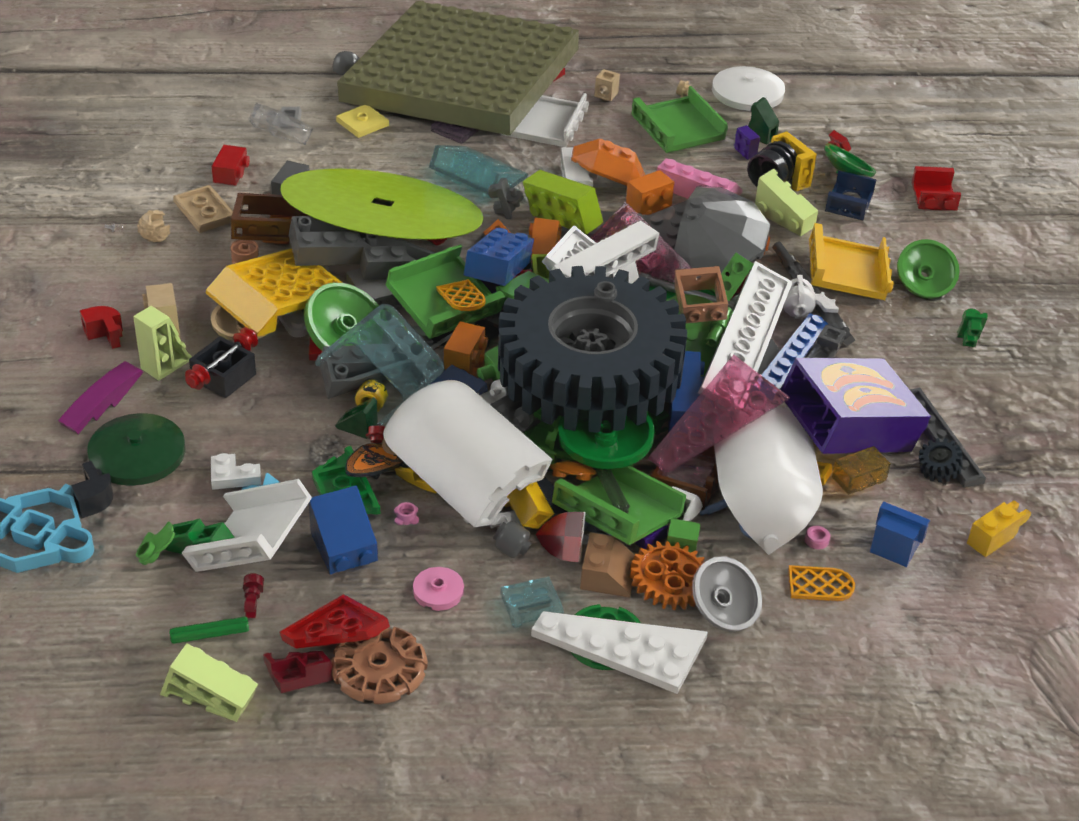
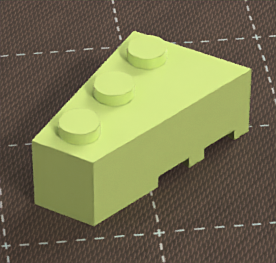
M772 169L759 177L755 204L764 217L802 236L813 228L817 220L818 210L801 194L797 195L790 188L791 184L787 181L784 183L777 176L778 172Z
M149 306L133 316L142 370L160 381L189 362L192 356L185 349L186 345L180 340L179 333L170 317L153 306Z
M186 643L170 666L160 695L168 697L169 694L182 697V702L187 705H191L192 702L207 706L205 708L207 712L237 722L251 701L258 683L254 682L249 676L233 670L226 663L217 661L205 654L200 648Z

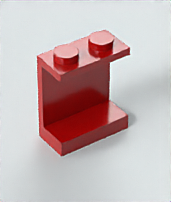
M915 166L911 183L918 209L958 210L961 192H953L954 168Z

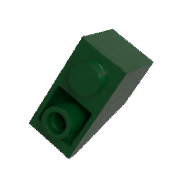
M762 97L751 106V120L748 127L760 136L759 142L767 145L771 142L772 137L778 134L779 120L767 99Z

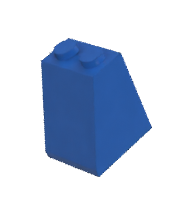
M357 486L312 497L309 502L310 532L329 574L378 561L377 541Z

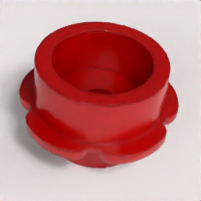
M385 426L368 427L366 437L372 443H382Z

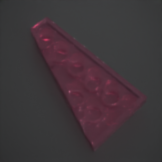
M733 354L648 459L663 471L669 473L785 403L790 397Z

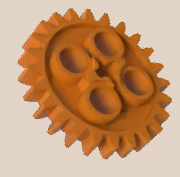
M656 541L655 547L647 544L646 549L640 548L639 554L635 553L629 577L633 579L632 586H638L637 594L645 593L644 600L652 598V605L655 606L660 602L663 609L667 605H671L672 609L676 610L677 605H680L683 610H686L687 604L692 607L696 605L693 597L692 583L697 569L704 563L705 558H697L698 551L688 552L689 546H685L683 549L680 548L679 542L675 546H671L670 542L666 541L665 546H662L659 541Z

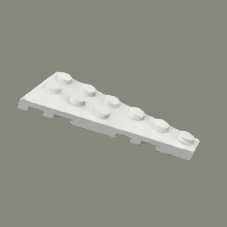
M545 611L541 613L531 629L532 637L678 694L707 639L708 633L706 631Z

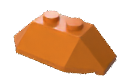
M599 138L574 146L572 149L571 161L578 163L591 173L627 186L628 181L645 175L636 152L629 148L615 145L611 141Z

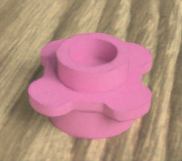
M409 502L399 504L394 509V513L397 516L395 523L397 525L417 524L419 522V517L417 516L418 507Z

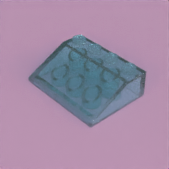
M435 145L429 168L435 170V174L443 177L449 176L452 182L464 183L467 185L466 188L473 191H482V195L490 198L488 194L490 185L498 184L501 178L507 177L509 187L513 188L528 177V173L467 146Z

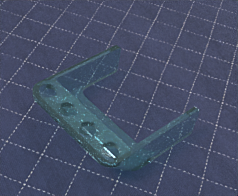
M381 304L322 352L315 362L317 367L320 366L346 344L356 345L402 395V402L386 415L377 426H385L406 399L418 390L432 384L444 370V363L441 358L397 310L388 304Z

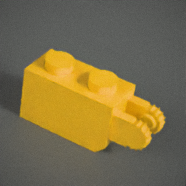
M1014 500L1008 504L1003 502L972 524L967 544L986 558L1016 536L1019 527L1030 518L1031 512L1028 509L1020 513L1017 512L1019 503Z

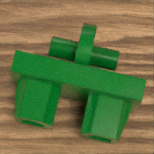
M973 308L964 311L957 331V338H962L963 346L976 347L977 340H979L988 319L987 313L981 314Z

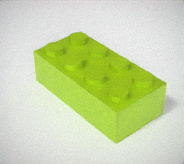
M538 170L522 181L532 216L558 220L561 226L568 229L575 226L586 235L604 223L594 187L542 170Z

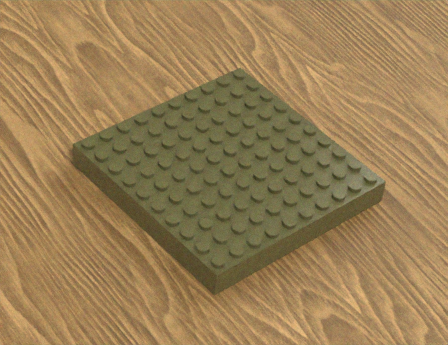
M416 1L337 81L339 102L359 106L367 105L374 109L511 135L579 49V30L572 29L571 27H560L555 24H543L538 21H526L521 18H509L505 15H492L488 12H475L471 9H458L455 6L447 7L441 6L438 3L430 4L424 1Z

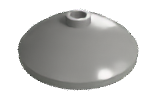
M714 557L704 562L697 569L692 583L693 597L700 613L709 623L724 631L737 632L748 628L757 620L762 608V594L756 578L745 565L729 557Z

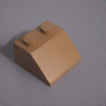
M590 532L582 566L580 589L630 598L633 579L629 576L634 554L614 536Z

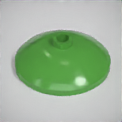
M922 239L910 243L901 252L897 262V272L902 284L911 293L922 298L933 299L946 295L954 288L959 278L960 270L956 256L947 246L938 241ZM921 272L926 273L927 277L923 276Z

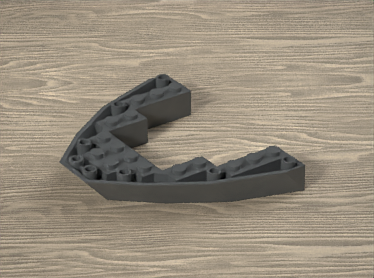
M292 216L289 239L296 266L359 264L363 280L387 279L389 270L396 266L399 267L413 260L435 254L430 250L400 238L353 231L320 221L311 216ZM419 325L385 327L381 344L324 346L319 365L327 399L357 390L368 380L381 382L392 378L446 343L454 330L429 339Z

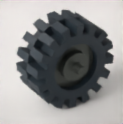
M936 438L935 443L932 440L928 441V446L924 444L922 449L919 450L921 473L924 474L925 478L929 477L930 481L933 482L935 478L940 483H942V479H945L946 482L950 481V477L955 479L957 473L960 474L962 472L961 468H963L960 446L958 444L955 446L953 440L948 443L946 438H944L943 442H940V438Z

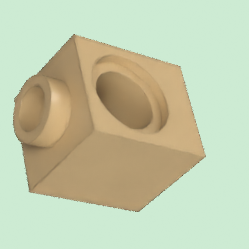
M603 69L595 80L594 97L601 98L604 101H612L618 94L620 74Z

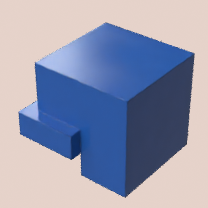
M883 501L875 524L876 529L870 553L907 567L919 544L926 537L930 520Z

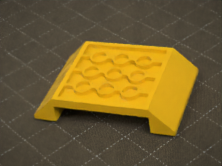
M291 248L226 266L206 289V294L246 328L252 329L257 334V337L276 331L278 316L304 309L310 296L319 287L329 283L343 282L321 265L296 266Z

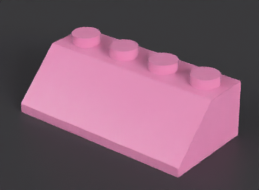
M666 158L657 167V171L661 170L674 181L673 193L687 199L695 188L700 185L723 187L735 194H742V189L737 183L712 175L709 172L695 169L692 166L678 163L673 159Z

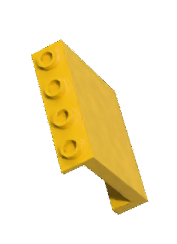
M814 223L809 237L811 285L885 300L887 294L892 292L894 284L891 281L892 269L889 268L891 258L888 257L889 246H887L886 238H882L879 247L823 236L822 224Z

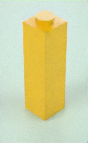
M537 482L529 484L520 491L516 488L507 496L520 523L524 527L539 529L554 514Z

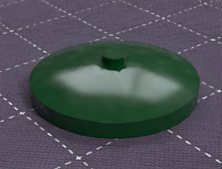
M148 413L128 414L108 421L94 432L87 447L88 459L92 461L95 468L100 469L103 475L109 473L111 483L126 486L144 485L163 479L178 468L183 461L186 451L185 439L181 429L173 421L165 417Z

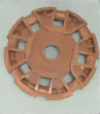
M393 627V629L387 628L378 636L369 640L338 643L333 652L335 656L331 659L332 677L336 684L341 685V691L357 701L364 703L365 700L374 701V704L392 703L400 700L404 694L410 695L422 683L425 677L424 670L428 666L427 655L422 644H418L416 637L398 627ZM388 638L390 639V643L382 641V639ZM376 659L386 661L381 665L373 663ZM398 680L401 684L395 686L393 683Z

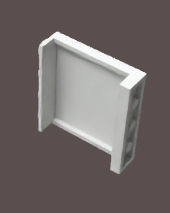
M583 94L580 102L542 95L511 135L505 136L566 147L569 141L573 140L574 131L578 130L579 122H582L584 112L588 111L589 101H586L587 94Z

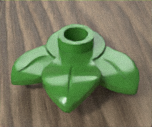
M169 521L157 534L151 532L146 534L136 552V557L139 558L141 564L147 565L155 562L160 552L172 542L175 532H173V526Z

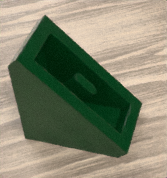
M375 397L346 411L335 424V427L367 439L368 427L378 425L377 400Z

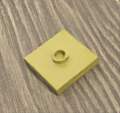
M362 105L336 116V122L358 138L389 126L387 118L367 105Z

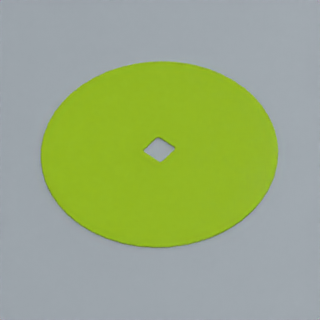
M342 168L310 170L288 177L283 181L280 188L283 198L297 210L320 221L367 234L404 239H443L469 234L478 229L483 222L481 210L470 200L458 193L423 180L392 173ZM374 198H378L382 200L392 201L394 203L392 204V206H385L371 202L374 200Z

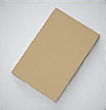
M211 185L173 196L174 203L199 233L231 223L233 211Z

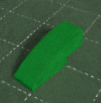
M200 519L172 525L175 535L172 542L164 550L182 554L187 546L232 539L234 535L224 522L205 526Z

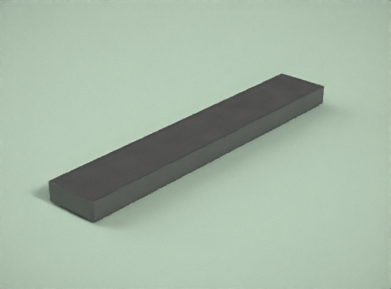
M910 389L931 415L928 426L924 431L929 441L932 440L935 443L936 438H940V442H943L944 438H946L948 443L953 440L955 446L957 444L960 446L963 468H961L962 472L960 474L957 473L956 478L962 487L966 488L984 484L986 477L922 389Z

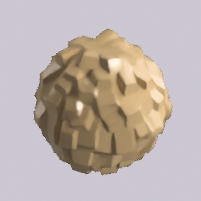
M149 210L138 221V233L149 242H161L170 234V225H164L163 216L165 214L163 211Z

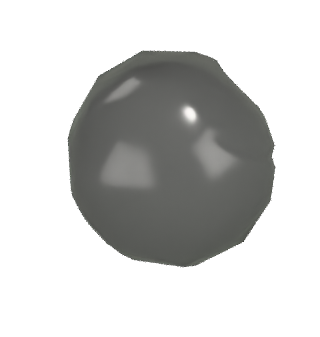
M350 51L339 52L333 61V71L344 75L360 58Z

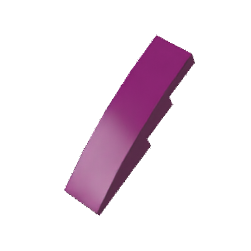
M126 361L119 364L91 385L60 417L59 423L79 435L91 419L97 421L109 405L116 407L143 374V371Z

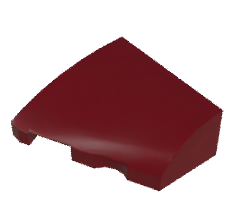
M323 651L289 652L286 658L273 659L272 653L263 654L269 674L280 693L333 681L331 660Z

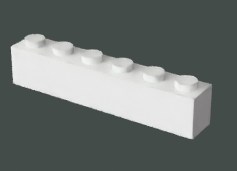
M639 221L553 266L552 270L560 268L564 276L568 278L571 277L572 266H583L585 276H594L595 266L606 267L607 277L655 251L659 232L644 222Z

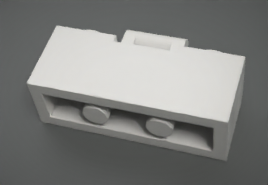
M561 147L560 164L562 177L593 187V181L597 180L598 175L571 161L573 147Z

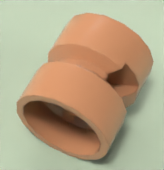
M236 240L230 246L232 264L258 258V244L254 240Z

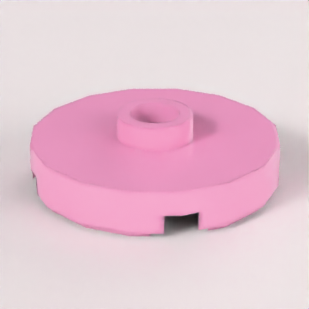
M428 568L420 572L414 580V599L419 605L432 607V610L435 611L448 610L456 606L464 594L463 579L457 572L449 568Z

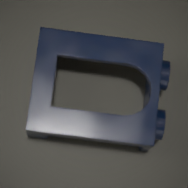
M838 170L834 188L832 191H829L825 212L863 221L873 198L877 179ZM853 192L860 195L861 198L845 195L844 193Z

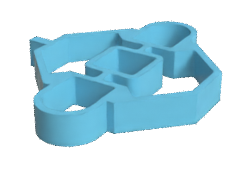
M65 484L59 491L46 488L11 496L6 500L0 498V511L8 514L0 522V539H3L11 531L15 543L34 550H39L43 546L45 548L44 552L19 558H13L0 553V567L19 573L56 564L61 560L69 563H81L93 555L94 544L92 535L81 526L71 485ZM52 502L72 509L74 518L64 520L55 528L53 517L32 509L26 510L23 513L22 509ZM31 523L43 527L36 536L24 532ZM66 536L86 543L78 549H69L59 545Z

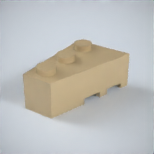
M172 283L146 286L147 293L142 294L144 309L153 306L170 317L180 338Z

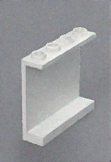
M299 479L225 493L223 497L233 510L225 525L234 535V538L187 546L182 555L195 572L271 560L312 497Z

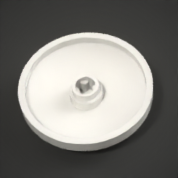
M740 66L720 71L713 79L712 92L723 104L735 109L750 111L753 103L762 97L767 99L772 108L779 105L784 98L785 86L779 77L769 71L755 67Z

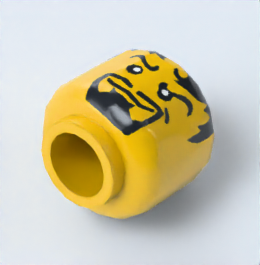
M377 380L364 382L356 392V405L358 406L375 397L377 400V412L380 411L388 397L386 387Z

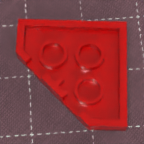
M343 594L281 630L279 633L282 641L295 649L369 640L378 636L390 625L387 617Z

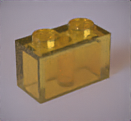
M873 446L835 460L832 478L849 495L887 481L891 463Z

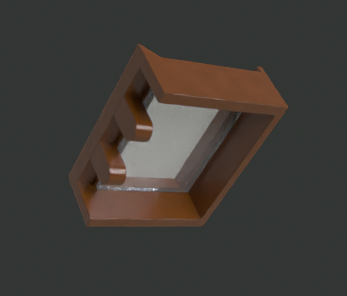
M677 432L673 440L668 441L666 452L664 455L661 454L659 456L657 467L651 470L649 476L670 487L674 486L697 495L702 502V510H704L719 485L714 442Z

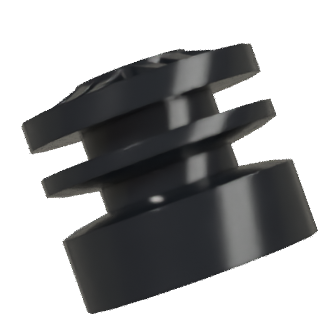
M774 141L768 144L748 162L747 172L751 182L757 187L759 177L772 169L778 172L777 176L784 183L790 180L794 174L797 154L790 145L782 141Z

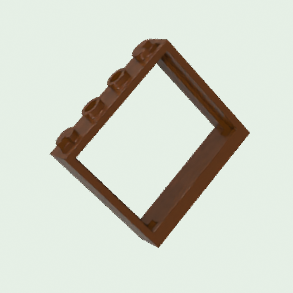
M238 193L231 217V239L290 242L289 230L291 219L241 217L242 214L309 215L294 208L282 195ZM243 205H248V210H244ZM238 228H242V234L237 233Z

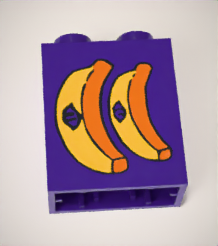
M795 358L779 392L780 397L822 454L912 452L931 418V415L887 361L881 358Z

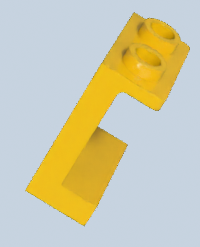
M787 131L773 136L771 143L774 141L787 143L797 154L791 188L797 192L811 187L817 154Z

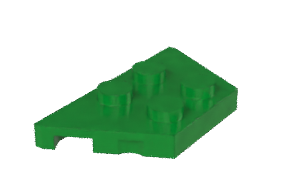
M347 446L344 449L345 453L338 458L333 456L324 465H320L312 471V479L319 495L357 486L366 513L381 514L380 505L367 478L351 477L345 472L346 461L354 452L351 446Z

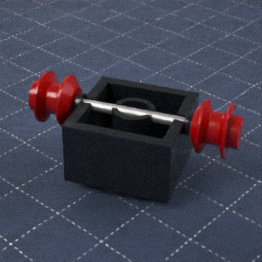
M244 327L240 330V333L234 334V343L219 336L189 359L190 369L185 372V381L188 386L197 390L205 387L224 398L230 396L256 375L255 354L250 352L251 347L258 345L257 334L252 329Z

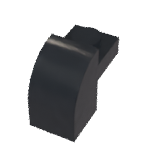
M92 461L82 464L85 481L71 485L76 508L82 518L102 512L113 500L110 474L103 475L100 469L95 468Z

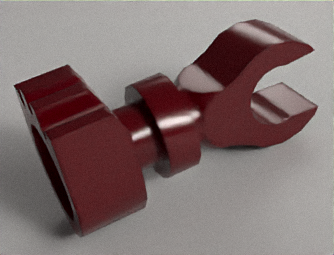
M256 573L245 575L243 580L244 597L246 598L244 612H246L245 616L247 618H256L257 600L264 589V578Z

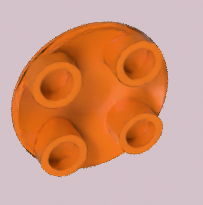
M562 461L549 466L553 470L552 475L556 477H567V474L576 475V479L588 481L597 473V470L578 461Z

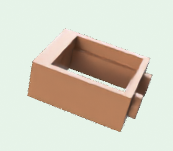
M719 266L675 270V291L680 314L685 315L686 323L727 320L728 300ZM715 290L717 302L687 305L684 291Z

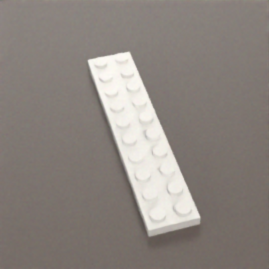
M754 262L733 309V314L700 386L699 394L737 415L741 413L792 281L758 262Z

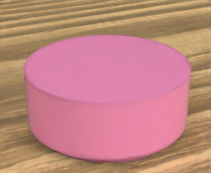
M812 526L807 529L805 543L809 547L819 550L829 545L830 533L827 529L821 526Z

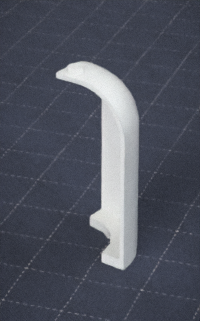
M456 380L433 383L415 392L398 407L383 432L385 442L389 448L474 528L491 525L501 508L509 501L507 496L516 488L520 491L529 484L543 480L553 460L472 388Z
M753 401V404H745L739 415L725 408L711 415L718 481L722 495L742 528L770 555L798 535L810 522L821 503L823 488L813 441L791 410L786 406L783 408L771 405V402Z

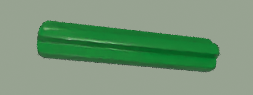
M243 616L175 627L169 631L170 641L176 644L244 633L249 631L248 618Z

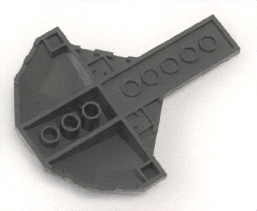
M700 185L695 188L688 200L651 215L601 210L604 223L588 233L587 236L593 241H601L639 221L644 222L659 232L657 247L652 254L658 253L670 266L669 283L675 284V270L719 266L722 273L735 253H738L750 262L756 258L760 260L764 256L769 238L770 223L754 202L723 187ZM562 227L561 238H563L570 229Z

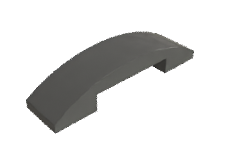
M826 324L818 336L817 344L807 358H835L845 338L846 331Z

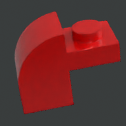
M95 306L80 310L82 328L88 340L106 336L112 349L121 347L119 338L123 337V327L119 311L108 306Z

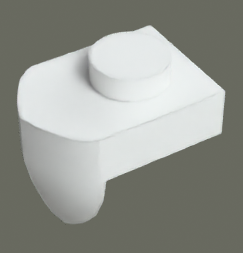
M673 486L672 488L686 494L682 515L684 516V521H691L703 507L700 498L695 494Z

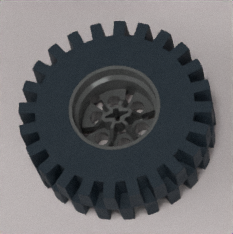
M572 266L571 277L566 278L559 268L549 272V283L537 275L530 279L529 288L520 285L514 290V299H506L504 311L500 312L498 371H500L502 387H508V396L513 402L522 400V410L527 414L532 415L541 408V421L552 425L559 415L564 416V429L572 431L576 430L579 420L588 421V430L593 433L600 432L601 421L609 420L613 431L623 430L626 416L636 426L646 422L647 411L655 416L659 415L664 410V402L671 404L676 397V389H680L687 341L685 315L679 314V304L675 299L666 301V290L659 286L649 291L650 280L642 276L631 284L629 283V272L619 269L615 277L610 278L606 277V267L595 266L594 276H585L583 266ZM599 282H612L617 289V297L609 302H602L596 299L594 289Z

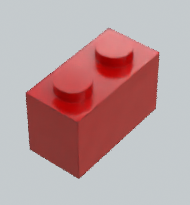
M222 146L211 166L213 183L237 185L239 179L243 178L244 170L246 167L248 168L250 162L246 147Z

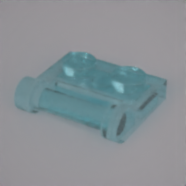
M550 577L504 586L500 589V595L509 613L513 628L521 627L523 623L538 620L543 611L564 614L562 603ZM549 603L551 605L550 607L537 609L529 612H519V610L545 605Z

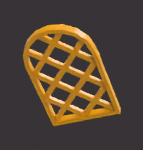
M469 279L436 286V291L456 310L474 311L482 308L486 303L485 296Z
M789 565L788 567L790 596L793 599L844 601L854 593L855 582L853 577L841 569ZM792 572H793L795 575H797V576H796L795 578H793V579H792ZM809 572L814 578L809 580L804 575ZM828 574L832 579L827 582L822 576ZM844 576L848 581L843 582L839 577ZM801 578L806 584L800 586L796 581ZM820 580L824 584L818 587L814 582ZM836 580L841 586L835 588L831 583ZM793 585L798 588V590H796L795 592L793 590ZM810 585L815 591L810 593L805 588ZM828 586L833 592L827 594L823 589ZM846 588L850 592L847 594H843L841 590Z

